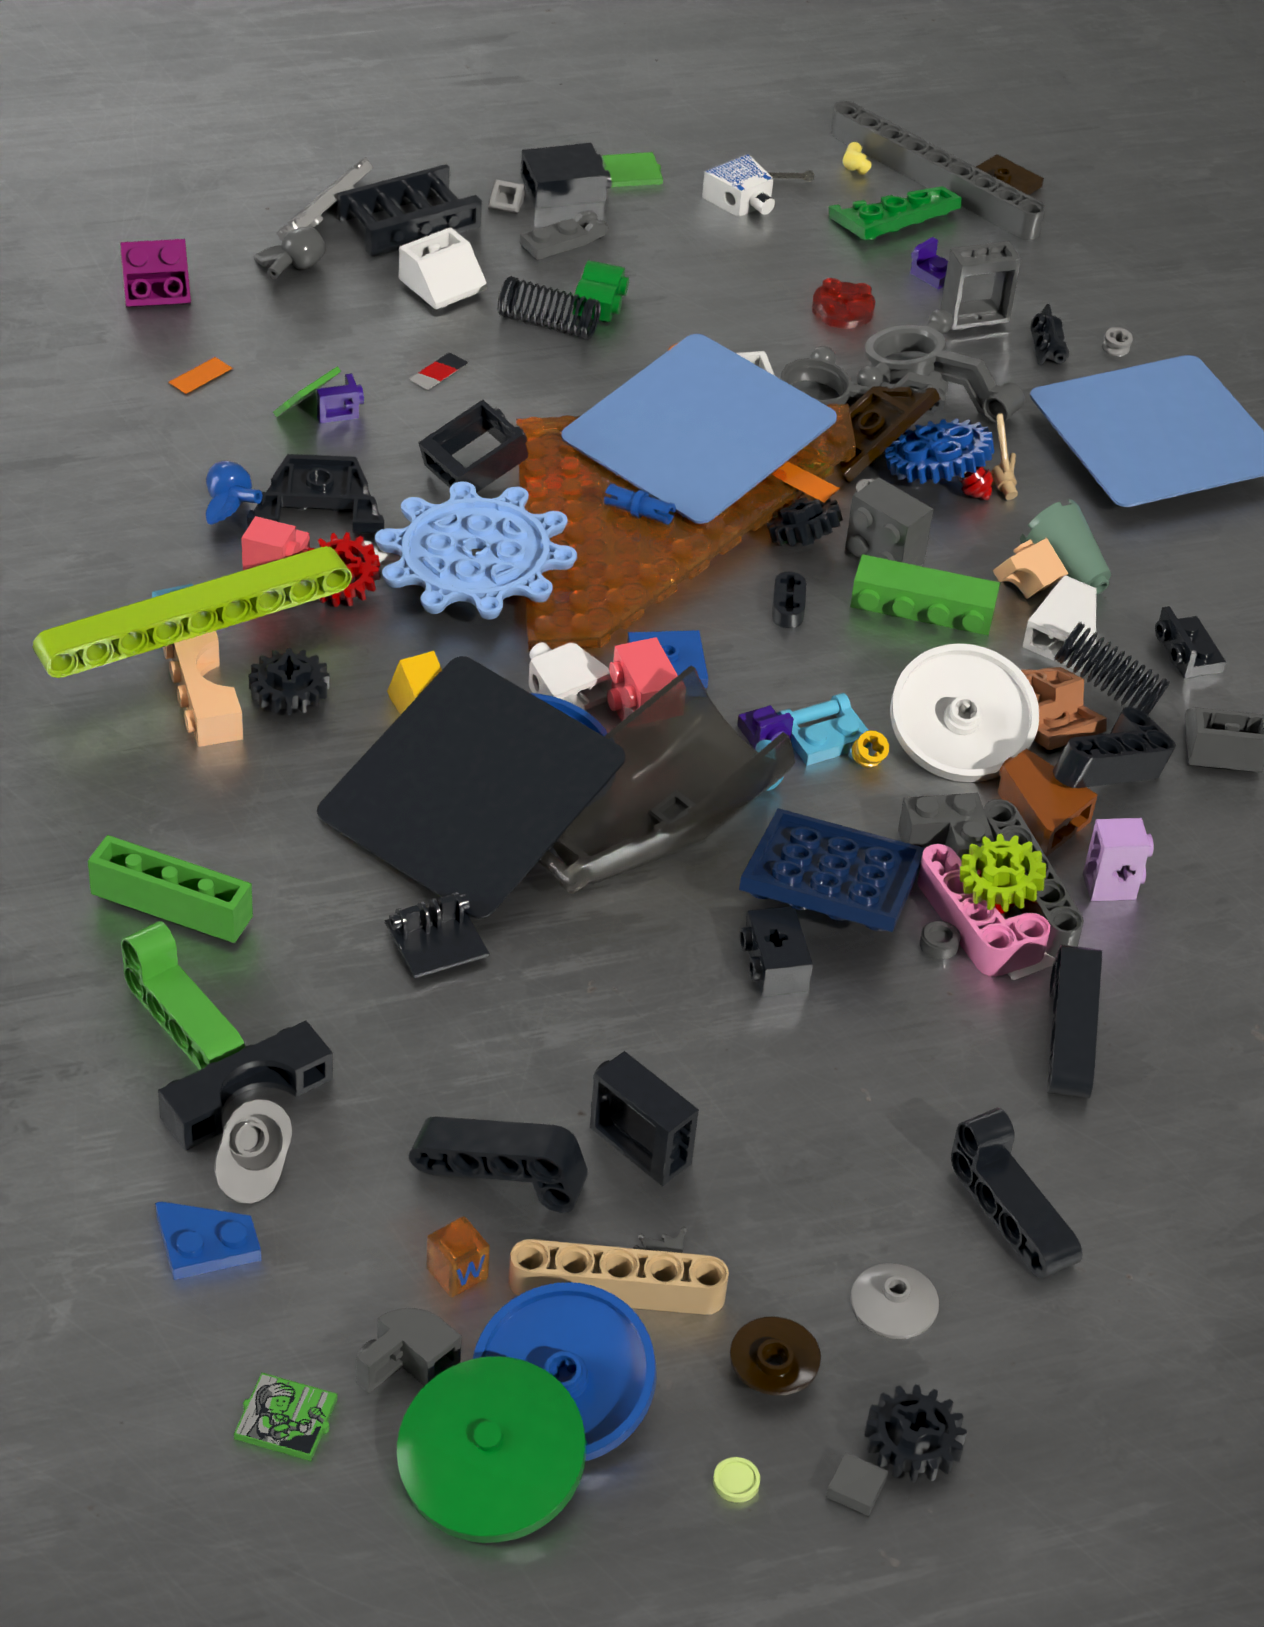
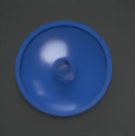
M563 1282L547 1284L533 1288L513 1298L487 1323L479 1337L473 1354V1359L501 1356L524 1360L546 1370L560 1381L574 1399L582 1418L586 1437V1461L598 1458L615 1449L637 1429L649 1410L656 1387L657 1367L654 1349L646 1327L639 1316L614 1294L582 1283Z

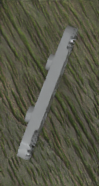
M362 159L357 165H354V168L351 167L293 217L288 222L289 225L286 224L277 231L276 234L281 241L287 233L294 229L318 225L324 219L321 214L338 200L337 193L354 189L353 185L373 169L368 159Z

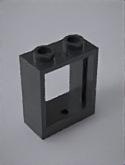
M481 400L418 442L424 465L450 488L456 482H469L474 485L476 493L529 458L526 447L528 439L522 428L518 425L513 426L507 421L499 408L493 409L484 400ZM486 432L501 443L497 448L467 468L452 456Z
M623 1051L611 1061L606 1060L601 1063L593 1075L590 1128L663 1187L692 1164L699 1109L626 1051Z

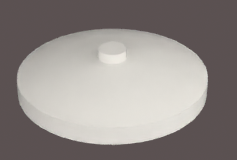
M947 644L920 654L902 671L892 694L890 716L897 740L904 751L919 766L945 779L959 782H981L999 777V770L1009 757L1014 758L1026 748L1030 749L1038 730L1039 705L1033 687L1024 673L1001 654L977 645Z

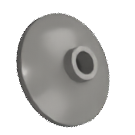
M886 1263L870 1267L858 1276L851 1291V1307L859 1322L871 1332L890 1339H908L924 1333L934 1323L939 1310V1297L931 1281L921 1272L906 1265Z

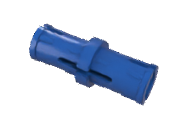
M612 483L606 489L605 493L610 494L611 497L604 496V504L629 511L633 517L641 518L644 516L669 525L674 518V515L668 514L669 511H676L674 503L649 497L648 492L642 490L634 492Z

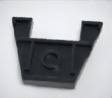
M287 454L271 478L270 487L266 492H262V501L258 503L254 510H250L247 514L248 528L255 516L280 522L281 507H294L300 510L326 508L332 511L351 509L353 510V533L376 534L379 530L384 529V518L379 514L377 502L368 490V482L357 457Z

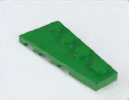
M944 186L907 192V198L893 195L883 196L880 203L867 204L865 200L855 201L852 203L851 208L841 209L839 204L829 206L828 217L859 236V238L873 240L879 235L896 232L903 227L920 224L924 220L936 216H944L948 212L960 209L961 197Z

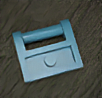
M845 693L833 695L829 701L799 710L791 711L786 709L777 712L778 715L790 713L794 718L790 744L806 766L851 753L853 743L864 732L869 731L851 708L850 700ZM835 714L837 716V718L830 719L807 727L799 728L798 726L800 724L824 718L830 715ZM868 742L864 747H871L872 743Z

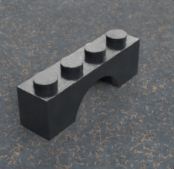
M307 1020L295 1026L284 1028L261 1042L248 1045L229 1057L218 1062H212L203 1069L182 1079L174 1080L165 1087L158 1089L160 1118L183 1149L187 1151L222 1134V1115L225 1108L235 1097L246 1091L257 1088H275L298 1097L333 1080V1052Z

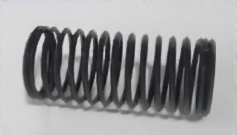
M509 276L501 287L497 309L500 316H508L510 319L515 318L517 321L522 320L524 323L528 321L529 324L535 323L536 326L541 325L543 328L548 327L550 330L555 329L557 332L562 331L564 334L568 332L569 335L575 334L576 337L581 336L583 339L588 340L596 331L601 305L599 300L595 298L587 300L585 296L580 298L578 294L573 297L571 292L567 294L565 290L560 292L557 288L553 291L552 287L547 289L545 285L540 287L538 283L533 285L531 281L526 283L525 280L520 281L518 277ZM524 282V290L521 296L520 305L516 311V302L519 296L520 287ZM511 283L510 288H509V291H508V295H507L506 309H505V311H503L504 299H505L506 291H507V289H508L509 284ZM530 285L531 289L527 301V306L522 314V308L526 296V291L528 286ZM537 286V295L535 297L534 306L529 315V308L533 292ZM544 288V295L542 298L540 310L536 316V307L539 301L540 293ZM550 290L551 294L547 311L544 317H542L546 297ZM557 292V301L555 304L554 312L549 320L552 301L555 293ZM564 293V300L558 320L556 321V314L559 302ZM570 296V306L568 309L566 319L563 323V314L565 306ZM577 298V307L575 310L573 320L569 326L570 314L572 311L574 301ZM584 299L582 315L576 327L578 311ZM595 305L593 321H592L591 327H590V329H589V331H588V333H587V327H588L589 322H590V320H591V316H592V312H593V306Z
M1082 621L1078 622L1055 655L1054 660L1063 664L1072 654L1066 665L1068 669L1079 658L1073 673H1077L1085 664L1080 673L1081 678L1093 667L1087 682H1090L1101 670L1094 682V687H1097L1108 674L1100 688L1101 692L1116 677L1107 692V696H1111L1124 680L1114 697V701H1117L1130 686L1121 701L1122 706L1138 689L1128 707H1134L1145 693L1136 709L1142 710L1149 715L1169 686L1170 681H1167L1166 678L1162 679L1153 689L1159 674H1155L1147 683L1152 674V669H1149L1139 680L1145 670V665H1141L1132 676L1139 663L1138 660H1135L1124 673L1132 659V655H1129L1118 667L1125 655V651H1121L1110 664L1118 650V646H1115L1102 661L1111 646V641L1107 642L1095 657L1105 639L1101 637L1089 651L1098 635L1097 632L1081 648L1091 631V627L1087 628L1074 644L1085 627V623L1082 624Z

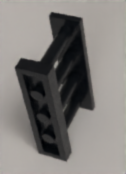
M445 164L338 192V220L343 222L358 218L366 227V252L371 257L399 250V247L450 227L457 233L480 228L482 201L477 195L458 199L449 189L450 167ZM440 196L445 203L431 206L425 199ZM412 203L418 209L417 211L404 214L399 209V206ZM385 210L391 218L376 221L371 214Z

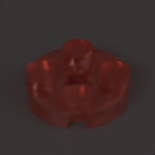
M827 278L823 280L822 286L817 288L813 294L812 312L814 315H816V312L822 316L821 321L829 326L844 329L856 328L857 322L865 320V324H867L874 316L875 298L872 295V288L868 284L840 282L836 278Z

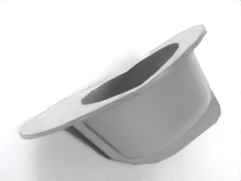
M262 1099L245 1102L232 1113L223 1128L214 1172L220 1189L227 1197L236 1202L251 1204L263 1200L274 1190L280 1178L292 1136L290 1118L281 1106L270 1100Z

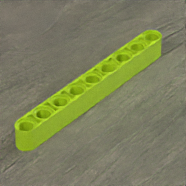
M320 547L44 630L35 637L32 647L47 673L54 678H63L337 594L348 587L352 574L332 547Z

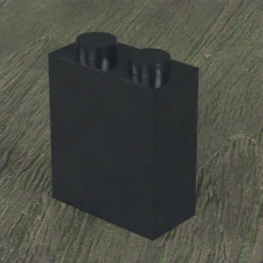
M592 143L522 150L521 177L536 209L606 201L607 189L611 188L610 172L604 169L602 157L596 153Z

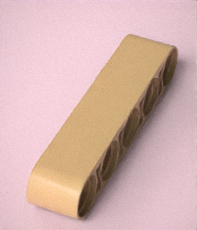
M534 1239L520 1241L512 1248L509 1265V1287L518 1296L533 1288L547 1284L563 1282L582 1283L614 1294L631 1308L700 1315L714 1314L724 1306L729 1277L726 1264L719 1258L709 1255Z

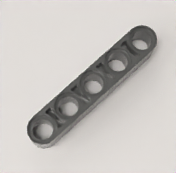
M993 799L988 801L984 806V811L994 841H997L998 834L1003 835L1004 841H1010L1016 835L1018 836V844L1023 845L1030 841L1033 843L1032 852H1042V862L1046 863L1044 890L1037 891V900L1034 902L1025 898L1024 908L1020 909L1022 914L1036 913L1048 920L1050 933L1045 952L1055 958L1061 944L1078 947L1084 923L1083 916L1019 811L1007 800ZM1025 868V875L1028 876L1029 873Z

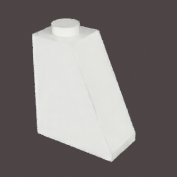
M1064 575L1028 620L1023 648L1057 662V660H1054L1055 655L1078 622L1081 621L1082 624L1085 623V627L1074 644L1085 630L1091 627L1089 635L1081 646L1082 648L1096 632V588ZM1095 639V641L1093 642L1092 646L1090 647L1089 651H1090V650L1093 648V646L1096 644V639ZM1071 654V655L1068 657V659L1063 663V665H1065V666L1067 665V663H1068L1070 657L1072 656V654ZM1079 658L1076 660V662H1075L1070 668L1074 669V667H1075V665L1077 664ZM1085 664L1080 668L1079 672L1083 670Z

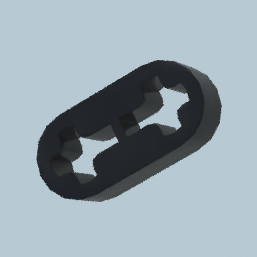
M782 572L775 578L772 619L780 627H798L804 620L806 579L796 572ZM787 588L793 589V592H787ZM785 607L792 608V611H786Z

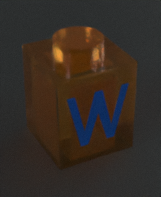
M462 1216L427 1236L426 1268L449 1296L453 1298L488 1278L490 1245L468 1219Z

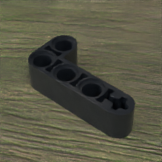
M1125 707L1110 734L1070 738L1053 769V775L1059 782L1072 788L1157 779L1172 755L1176 744L1146 713L1133 707Z
M1061 944L1055 957L1049 992L1050 997H1054L1047 1079L1048 1093L1081 1098H1090L1095 1071L1102 950Z
M997 1107L958 1124L951 1152L952 1167L965 1188L1036 1277L1043 1279L1079 1263L1082 1260V1248L1075 1233L1011 1155L1015 1135L1014 1128L1006 1112Z
M429 1117L425 1120L408 1155L409 1161L416 1169L431 1175L531 1182L541 1204L547 1209L558 1213H568L573 1210L588 1176V1169L575 1135L562 1126L549 1124Z

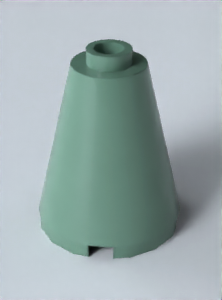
M1067 499L1069 504L1065 506L1060 501L1054 503L1031 520L1028 524L1031 531L1027 537L1022 533L1020 545L1030 539L1036 544L1047 538L1069 573L1066 576L1096 588V595L1102 593L1109 586L1110 582L1108 580L1111 577V572L1080 506L1072 499Z

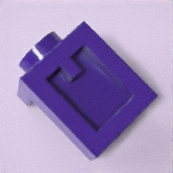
M932 237L914 248L911 255L910 274L939 290L944 287L948 261L936 255L938 240Z
M352 373L345 374V385L317 389V417L320 424L359 419V405L364 404V393L362 385H356Z
M769 705L739 714L737 726L754 749L757 743L762 740L773 741L777 748L790 744L794 718L790 713L778 715L773 707Z

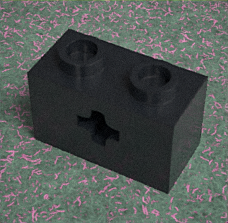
M788 906L748 911L746 927L740 928V944L743 952H749L750 978L752 981L758 982L762 997L809 992L813 963L795 908Z

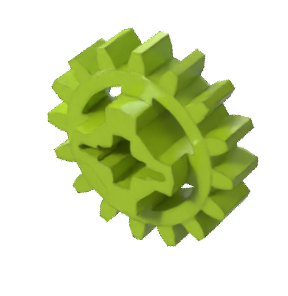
M998 834L997 841L991 842L986 836L982 837L981 847L971 844L969 846V854L962 855L960 882H963V892L965 894L973 893V903L975 904L983 900L987 901L988 910H992L995 904H1001L1004 912H1008L1009 904L1013 903L1019 909L1024 908L1025 898L1034 902L1037 900V891L1044 890L1046 863L1042 862V852H1032L1033 843L1030 841L1023 845L1018 844V836L1016 835L1010 841H1004L1003 835ZM1025 868L1029 873L1028 876L1025 875ZM978 869L981 870V878L977 874Z

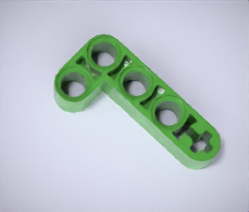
M158 921L122 939L124 976L130 990L199 1070L212 1062H218L246 1047L241 1035L178 965L176 942L171 931L162 921Z

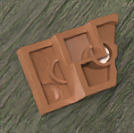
M1062 667L1021 670L1033 687L1039 705V725L1034 739L1035 742L1047 750H1052L1067 745L1070 738L1106 732L1107 718L1083 706V678Z

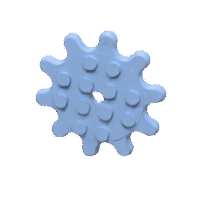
M463 481L451 485L450 499L441 504H431L418 497L405 499L401 503V510L411 524L402 529H381L375 534V542L381 551L401 556L399 561L385 566L382 570V577L389 587L400 588L407 585H419L425 588L421 595V604L426 612L430 614L441 613L451 603L462 601L474 604L480 616L488 620L497 618L503 609V599L513 595L524 596L538 603L547 601L552 593L553 586L548 579L542 576V573L548 570L570 569L577 559V552L570 546L558 545L550 541L551 537L564 531L567 525V516L559 511H549L543 514H532L526 511L524 507L529 499L526 489L510 487L499 497L489 499L479 496L473 484ZM481 549V551L476 552V556L472 555L471 550Z

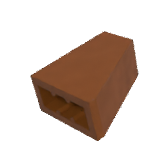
M1026 748L1014 758L1009 757L1002 764L999 770L1001 778L997 793L1002 800L1009 801L1017 808L1047 857L1092 821L1098 794L1087 787L1072 788L1062 784L1053 775L1055 766Z

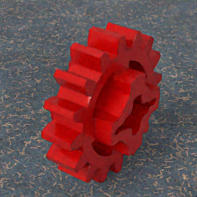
M346 532L343 539H338L335 533H331V541L327 543L321 538L318 539L319 548L325 546L332 547L352 574L351 582L347 588L337 594L320 598V602L325 603L331 598L334 607H338L341 600H346L348 606L353 605L352 598L358 597L362 601L366 600L364 591L374 592L376 590L374 580H380L381 578L379 556L375 555L374 546L372 544L365 546L362 536L352 541L350 532Z

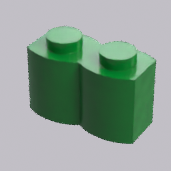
M588 260L585 265L582 278L578 282L574 296L578 294L580 298L585 296L587 300L589 298L598 299L601 305L599 320L610 322L613 314H619L622 296H626L629 287V277H625V267ZM577 298L573 304V315L577 307ZM584 299L581 302L577 316L582 315ZM595 305L593 306V312L591 316L592 319L594 316Z

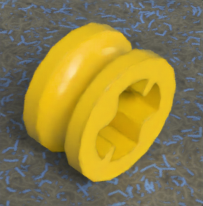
M872 730L864 732L852 745L854 760L866 768L876 767L887 757L889 752V743L884 735ZM868 742L872 743V750L876 751L873 756L868 755L869 750L864 747Z

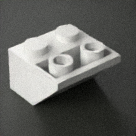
M451 227L399 247V279L434 309L445 307L448 304L487 289V282L470 243Z

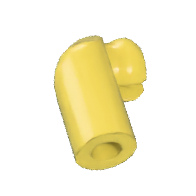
M851 142L843 156V165L848 170H857L859 174L864 175L871 168V162L866 159L865 154L861 153V145L857 142Z

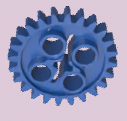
M956 418L951 423H946V420L942 419L939 424L928 421V425L925 426L915 425L916 430L907 429L904 435L897 438L885 450L887 469L890 470L891 475H897L899 480L907 477L908 482L911 483L916 479H920V484H923L927 480L933 479L935 484L942 478H945L948 482L954 476L963 478L966 471L975 473L976 467H985V461L992 460L991 454H994L995 451L992 432H989L987 426L981 427L980 422L971 425V420L969 419L959 423V419Z

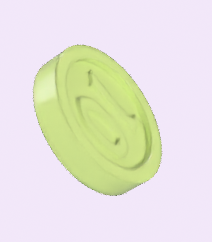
M731 1457L717 1465L713 1476V1486L718 1495L723 1499L734 1503H741L752 1499L757 1494L760 1485V1473L752 1462L740 1457Z

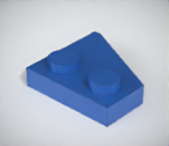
M162 1201L155 1203L156 1216L174 1280L262 1261L261 1248L251 1215Z

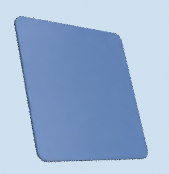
M692 334L565 427L561 435L565 443L642 491L648 492L653 498L674 503L676 512L690 521L704 524L712 521L835 424L837 414L832 408L705 335Z
M1184 355L1033 388L1030 392L1031 400L1111 500L1119 506H1137L1264 476V431L1204 362L1196 356Z

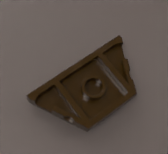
M873 386L844 412L835 424L826 430L833 445L832 448L835 456L839 461L841 472L848 483L858 476L941 399L937 390L928 387L925 393H912L910 387L891 389L883 386Z

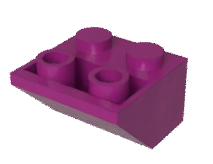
M185 239L120 242L126 308L191 304Z

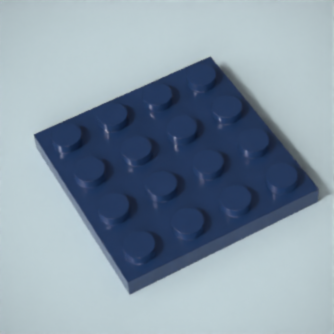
M778 808L741 876L739 890L748 892L759 899L770 898L788 903L795 909H810L821 912L835 920H850L864 924L871 930L893 932L919 872L925 848Z

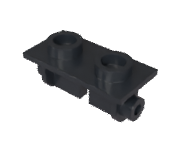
M1047 304L1041 313L1034 316L1030 326L1039 365H1042L1046 358L1056 363H1064L1069 357V349L1066 342L1063 341L1065 337L1062 321L1060 318L1052 315L1050 304Z

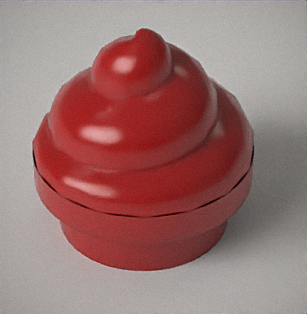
M976 467L975 473L966 472L964 474L965 477L959 479L962 484L961 490L965 495H971L973 498H981L982 500L990 499L993 476L989 469L985 470L983 467Z

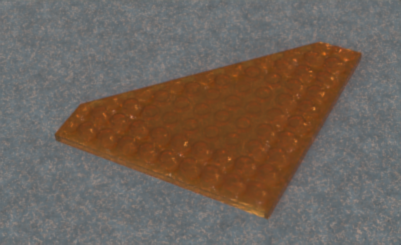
M848 404L826 405L836 412L837 421L790 458L788 462L824 480L834 472V466L842 460L848 462L855 457L856 443ZM565 415L561 417L516 419L517 425L522 428L528 439L526 447L529 458L519 464L520 487L526 489L529 494V499L524 509L532 514H543L549 511L564 513L567 516V525L562 533L551 537L550 541L554 544L570 546L577 552V559L570 569L548 570L542 573V576L548 579L553 586L552 593L547 601L538 603L526 597L528 650L531 651L536 644L541 642L546 643L552 650L568 643H576L582 649L603 647L611 641V634L619 628L627 629L644 616V610L654 602L660 604L677 591V585L686 578L692 580L710 566L712 558L719 553L725 555L742 542L744 534L750 530H758L773 518V512L781 506H790L795 500L802 497L804 492L785 483L787 473L778 468L708 523H694L676 511H669L668 514L674 515L669 525L644 516L636 518L631 516L629 511L605 505L604 496L611 497L610 494L605 493L611 483L634 492L641 489L562 440L561 433L563 429L580 416Z

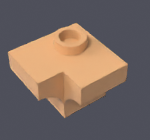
M1047 538L1036 544L1031 539L1013 550L1014 556L992 570L999 582L1009 581L1018 586L1026 599L1047 589L1062 579L1064 575L1069 574Z

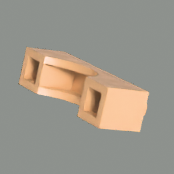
M213 631L164 646L165 658H172V661L169 662L172 682L180 684L177 686L180 708L187 707V710L184 711L187 732H194L198 747L243 740L242 710L234 687L218 685L203 677L210 670L220 666L217 632Z

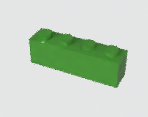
M862 554L854 579L850 607L989 636L1000 582Z
M110 835L104 838L88 860L91 894L232 943L237 941L253 917L252 883Z

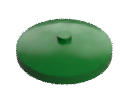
M511 1357L475 1358L461 1362L441 1372L429 1381L415 1396L404 1415L397 1440L398 1468L406 1492L413 1505L428 1522L439 1530L456 1538L471 1542L498 1543L510 1541L528 1535L546 1525L571 1500L580 1483L585 1467L586 1437L579 1409L571 1394L560 1381L546 1370L527 1361Z

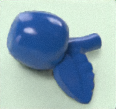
M223 460L214 463L209 468L206 484L209 495L213 498L206 510V521L209 525L216 524L232 516V513H235L243 502L260 503L262 501V492L252 489L250 474L238 463Z

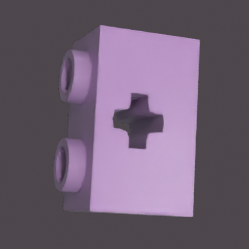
M1142 818L1096 819L1083 870V877L1091 901L1136 900L1140 884H1144L1146 880L1145 864L1147 857H1151L1153 854V838L1150 833H1146Z

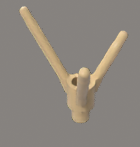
M998 413L997 429L1001 462L991 470L993 476L992 485H996L998 490L1003 492L1007 500H1012L1018 496L1015 487L1017 481L1014 476L1016 454L1010 453L1008 459L1004 418L1002 413Z

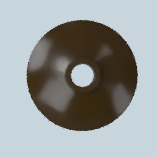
M770 1316L752 1320L737 1331L731 1343L730 1361L738 1378L748 1387L763 1394L782 1396L799 1392L811 1384L820 1368L821 1353L816 1339L804 1326L787 1318ZM770 1362H775V1363H777V1364H779V1365L776 1366V1365H771V1364H769V1363H770Z

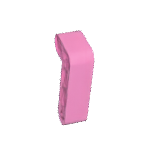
M933 844L924 849L917 884L941 919L954 925L959 930L961 947L981 973L993 977L1002 976L1042 961L1050 933V924L1047 919L1036 913H1024L1004 919L995 906L992 910L987 909V901L983 900L977 904L973 903V893L965 894L963 892V882H960L962 861L956 852L942 844Z

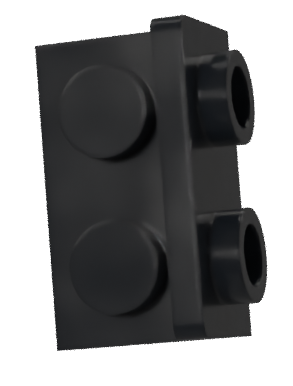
M1170 606L1162 607L1159 621L1155 625L1156 637L1159 642L1163 643L1170 655L1171 662L1177 666L1184 679L1223 673L1226 661L1199 618L1193 616L1178 619Z

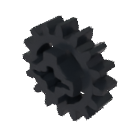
M807 497L795 500L788 507L778 510V515L770 516V521L766 524L773 543L778 542L780 546L788 542L790 546L802 543L803 546L813 544L821 536L832 533V528L839 527L843 517L837 500L831 501L829 498L823 503L816 498L808 500Z
M287 648L286 653L282 654L277 650H272L271 658L261 655L259 657L260 664L251 665V673L248 676L251 698L253 700L259 699V707L261 708L271 705L272 713L276 714L280 709H285L287 715H292L294 709H299L302 713H306L307 705L317 708L319 707V699L327 698V689H330V673H327L326 663L319 664L318 655L308 658L306 657V650H301L298 654L293 653L291 648Z
M914 1385L911 1394H906L901 1386H896L893 1398L883 1392L880 1395L878 1405H871L864 1431V1436L869 1438L867 1451L868 1453H879L877 1461L879 1467H884L889 1463L893 1465L892 1476L895 1478L900 1476L903 1471L909 1472L911 1482H917L919 1473H925L930 1481H934L938 1468L944 1473L949 1474L952 1470L953 1462H959L961 1459L967 1430L961 1428L964 1416L962 1413L951 1414L953 1406L951 1399L945 1400L942 1403L937 1401L938 1391L935 1389L926 1396L921 1394L919 1385Z

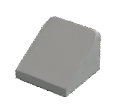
M495 179L488 208L518 214L526 195L524 184Z

